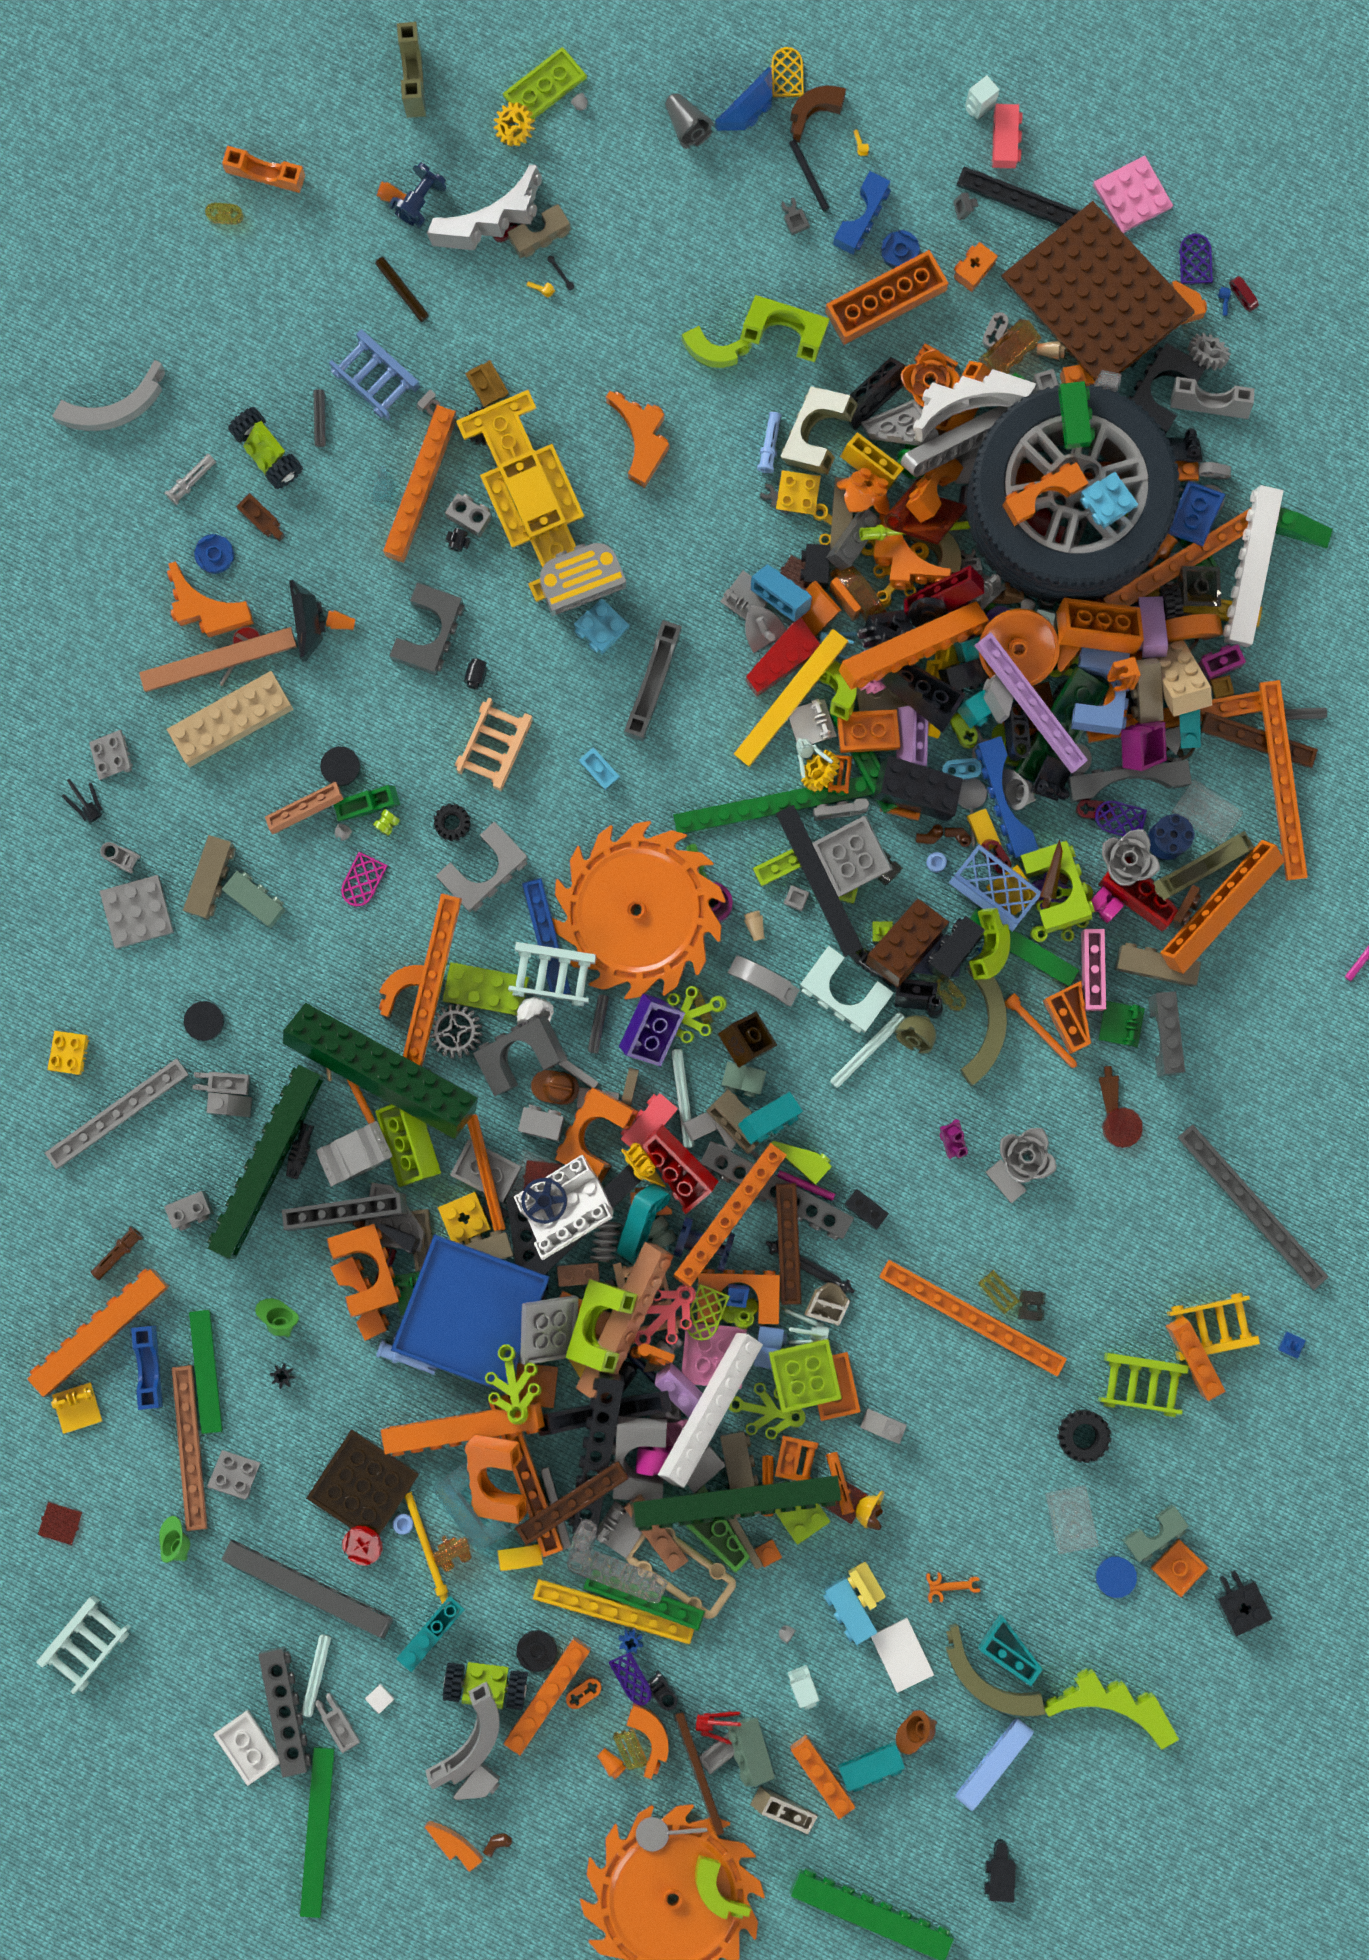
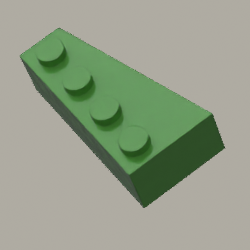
M703 1485L694 1494L706 1493L708 1491ZM714 1517V1522L700 1523L698 1519L693 1520L692 1525H685L733 1573H736L750 1558L727 1520H720V1517Z

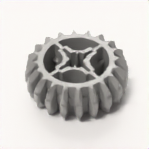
M459 1004L456 1005V1010H453L452 1005H448V1012L442 1007L443 1015L440 1016L436 1012L435 1016L438 1020L433 1019L435 1027H432L431 1031H434V1034H430L429 1038H435L436 1040L432 1041L431 1045L436 1046L439 1044L436 1051L440 1052L444 1049L442 1055L446 1057L448 1052H450V1058L454 1059L455 1053L458 1054L459 1058H462V1051L467 1056L470 1055L467 1049L470 1047L475 1051L476 1048L472 1044L473 1042L480 1044V1040L475 1038L476 1036H482L481 1032H476L477 1029L482 1028L481 1024L475 1025L480 1020L479 1017L472 1019L475 1012L471 1011L469 1014H466L468 1007L465 1006L460 1011L461 1007ZM455 1015L466 1018L470 1025H458ZM449 1017V1027L439 1032L442 1022ZM454 1025L457 1026V1029H461L457 1033V1039L453 1034H450V1031H453ZM471 1032L468 1042L461 1046V1037ZM451 1037L455 1043V1048L444 1045L440 1038Z

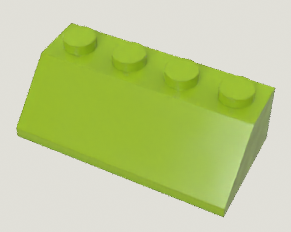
M392 1104L375 1111L380 1129L393 1156L390 1158L399 1188L441 1174L425 1122Z

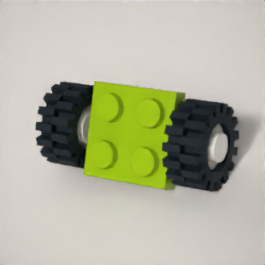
M256 407L245 409L244 412L239 413L240 415L235 417V420L230 422L228 430L238 442H245L243 447L247 454L252 457L275 489H281L284 485H289V482H293V479L297 478L298 474H301L303 466L293 454L283 456L285 450L265 426L266 421Z
M448 1662L444 1677L442 1699L444 1701L460 1702L462 1688H464L462 1704L472 1705L468 1691L487 1681L492 1690L497 1708L503 1709L505 1693H507L506 1708L523 1710L528 1672L511 1670L509 1684H506L509 1667L468 1662L466 1677L463 1679L464 1664Z

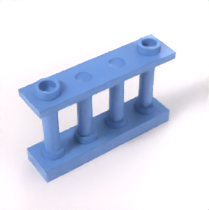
M361 329L356 334L359 341L357 347L339 365L331 360L329 362L330 371L337 379L342 378L373 406V411L377 416L389 420L391 417L387 409L406 390L411 389L416 392L420 388V384L415 377ZM369 350L373 354L372 359L353 378L344 372L363 351ZM383 363L387 367V371L366 392L359 383L377 364ZM392 376H397L401 380V384L380 405L373 396Z

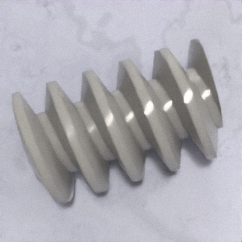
M606 1221L597 1227L600 1231L594 1232V1235L599 1237V1239L593 1240V1243L598 1247L591 1248V1251L596 1253V1255L590 1256L591 1260L611 1263L610 1260L616 1259V1256L611 1254V1252L617 1251V1248L612 1246V1244L619 1241L613 1236L620 1234L619 1231L615 1230L616 1227H621L620 1223Z

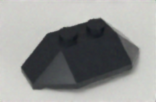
M289 580L300 658L302 661H307L323 640V633L326 632L325 623L320 619V614L323 613L321 601L318 602L315 595L297 582Z

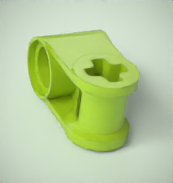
M958 712L955 713L950 721V725L960 745L965 749H971L977 743L978 733L975 727L969 728ZM966 735L972 737L971 742L968 739L964 740Z

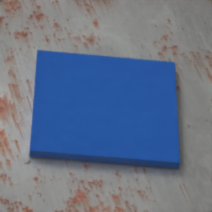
M434 1234L391 1351L503 1392L496 1386L488 1384L485 1381V1376L489 1372H494L498 1375L499 1379L508 1384L505 1362L499 1358L498 1350L505 1344L515 1349L516 1356L513 1359L514 1369H516L521 1356L522 1303L541 1301L550 1277ZM511 1351L505 1353L506 1358L511 1356ZM491 1375L489 1377V1382H493L495 1380L494 1375Z

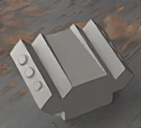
M377 1121L316 1150L331 1187L341 1182L352 1180L393 1157Z

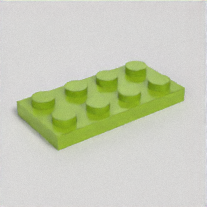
M450 962L443 1002L517 1016V1010L525 999L526 994H524V997L513 996L512 992H509V986H516V974ZM526 976L524 988L528 987L529 977Z

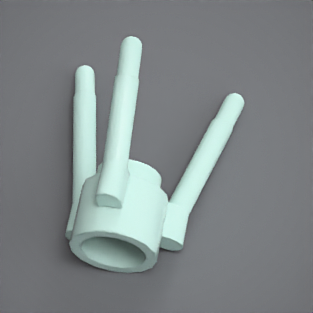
M799 738L797 740L796 750L799 753L798 759L802 778H805L803 759L810 757L813 752L819 754L829 763H833L830 757L818 749L816 745H812L808 739Z
M789 1309L784 1310L791 1316L816 1326L812 1327L811 1331L790 1327L789 1331L810 1335V1339H813L789 1341L790 1345H801L828 1338L829 1328L823 1327L824 1323L816 1322Z

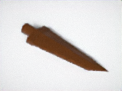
M1060 839L1040 897H1044L1042 903L1044 908H1050L1051 900L1057 897L1063 854Z
M1105 1066V1077H1099V1082L1112 1136L1118 1125L1119 1075L1113 1076L1112 1066Z

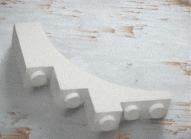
M992 369L989 376H985L983 382L962 376L960 381L954 384L953 389L932 382L929 389H926L923 393L924 408L920 419H917L913 426L915 440L923 442L930 431L952 415L965 410L986 406L1011 407L1017 401L1020 402L1023 397L1031 393L1036 394V383Z

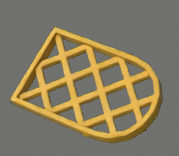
M780 48L772 58V96L801 97L804 94L802 57L794 48ZM780 52L785 55L781 60L776 57ZM791 52L797 54L795 59L789 56ZM786 58L792 61L788 66L783 63ZM774 59H776V60L778 61V63H777L775 66H774ZM798 59H800L801 66L796 62ZM780 64L785 68L781 73L776 69ZM793 64L798 67L795 72L790 69ZM787 70L792 74L788 79L783 76ZM800 70L801 78L796 75ZM774 71L778 74V76L775 79ZM780 77L786 81L782 86L776 82ZM793 77L799 80L795 86L790 82ZM787 83L792 87L789 92L783 88ZM774 84L779 88L776 92H774Z

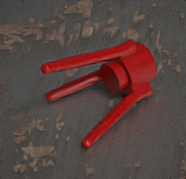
M741 1712L698 1714L696 1731H700L701 1736L710 1737L731 1745L732 1742L709 1731H713L714 1725L741 1726L740 1722L714 1720V1718L739 1716Z

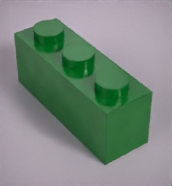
M1085 381L1060 384L1058 395L1065 449L1089 447L1092 440L1095 439L1094 428H1090L1092 409L1087 404V400L1090 399L1089 388L1085 387Z

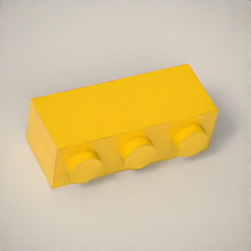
M858 432L848 442L840 455L843 460L856 470L860 471L861 468H867L872 474L888 481V490L896 482L904 469L903 466Z

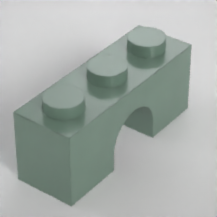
M1170 1505L1155 1516L1160 1524V1531L1156 1536L1146 1537L1143 1531L1137 1528L1122 1539L1135 1560L1146 1562L1153 1556L1152 1553L1157 1549L1163 1550L1170 1544L1169 1541L1172 1538L1176 1537L1177 1539L1186 1533L1185 1529L1189 1526L1175 1506Z

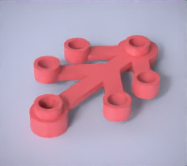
M681 1285L676 1291L657 1290L661 1293V1297L659 1299L654 1298V1301H660L662 1298L675 1300L670 1305H651L646 1315H661L645 1331L637 1332L634 1341L638 1346L641 1344L649 1345L651 1336L666 1320L668 1330L666 1342L671 1345L676 1344L678 1341L676 1334V1310L681 1305L682 1319L680 1327L684 1330H689L692 1327L690 1304L696 1297L695 1289L692 1286L688 1288L685 1285ZM684 1291H688L690 1294L686 1299L682 1297ZM684 1320H689V1327H683L682 1323ZM641 1335L647 1337L646 1342H640L639 1338ZM669 1335H675L676 1339L674 1342H669Z

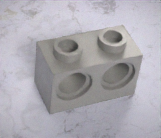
M457 493L445 512L446 518L480 538L492 520L490 509L483 504L478 506L473 503L474 500L466 494L462 496ZM464 505L467 508L464 512L460 513L456 511L457 507ZM477 515L483 516V520L478 523L474 522L473 518Z

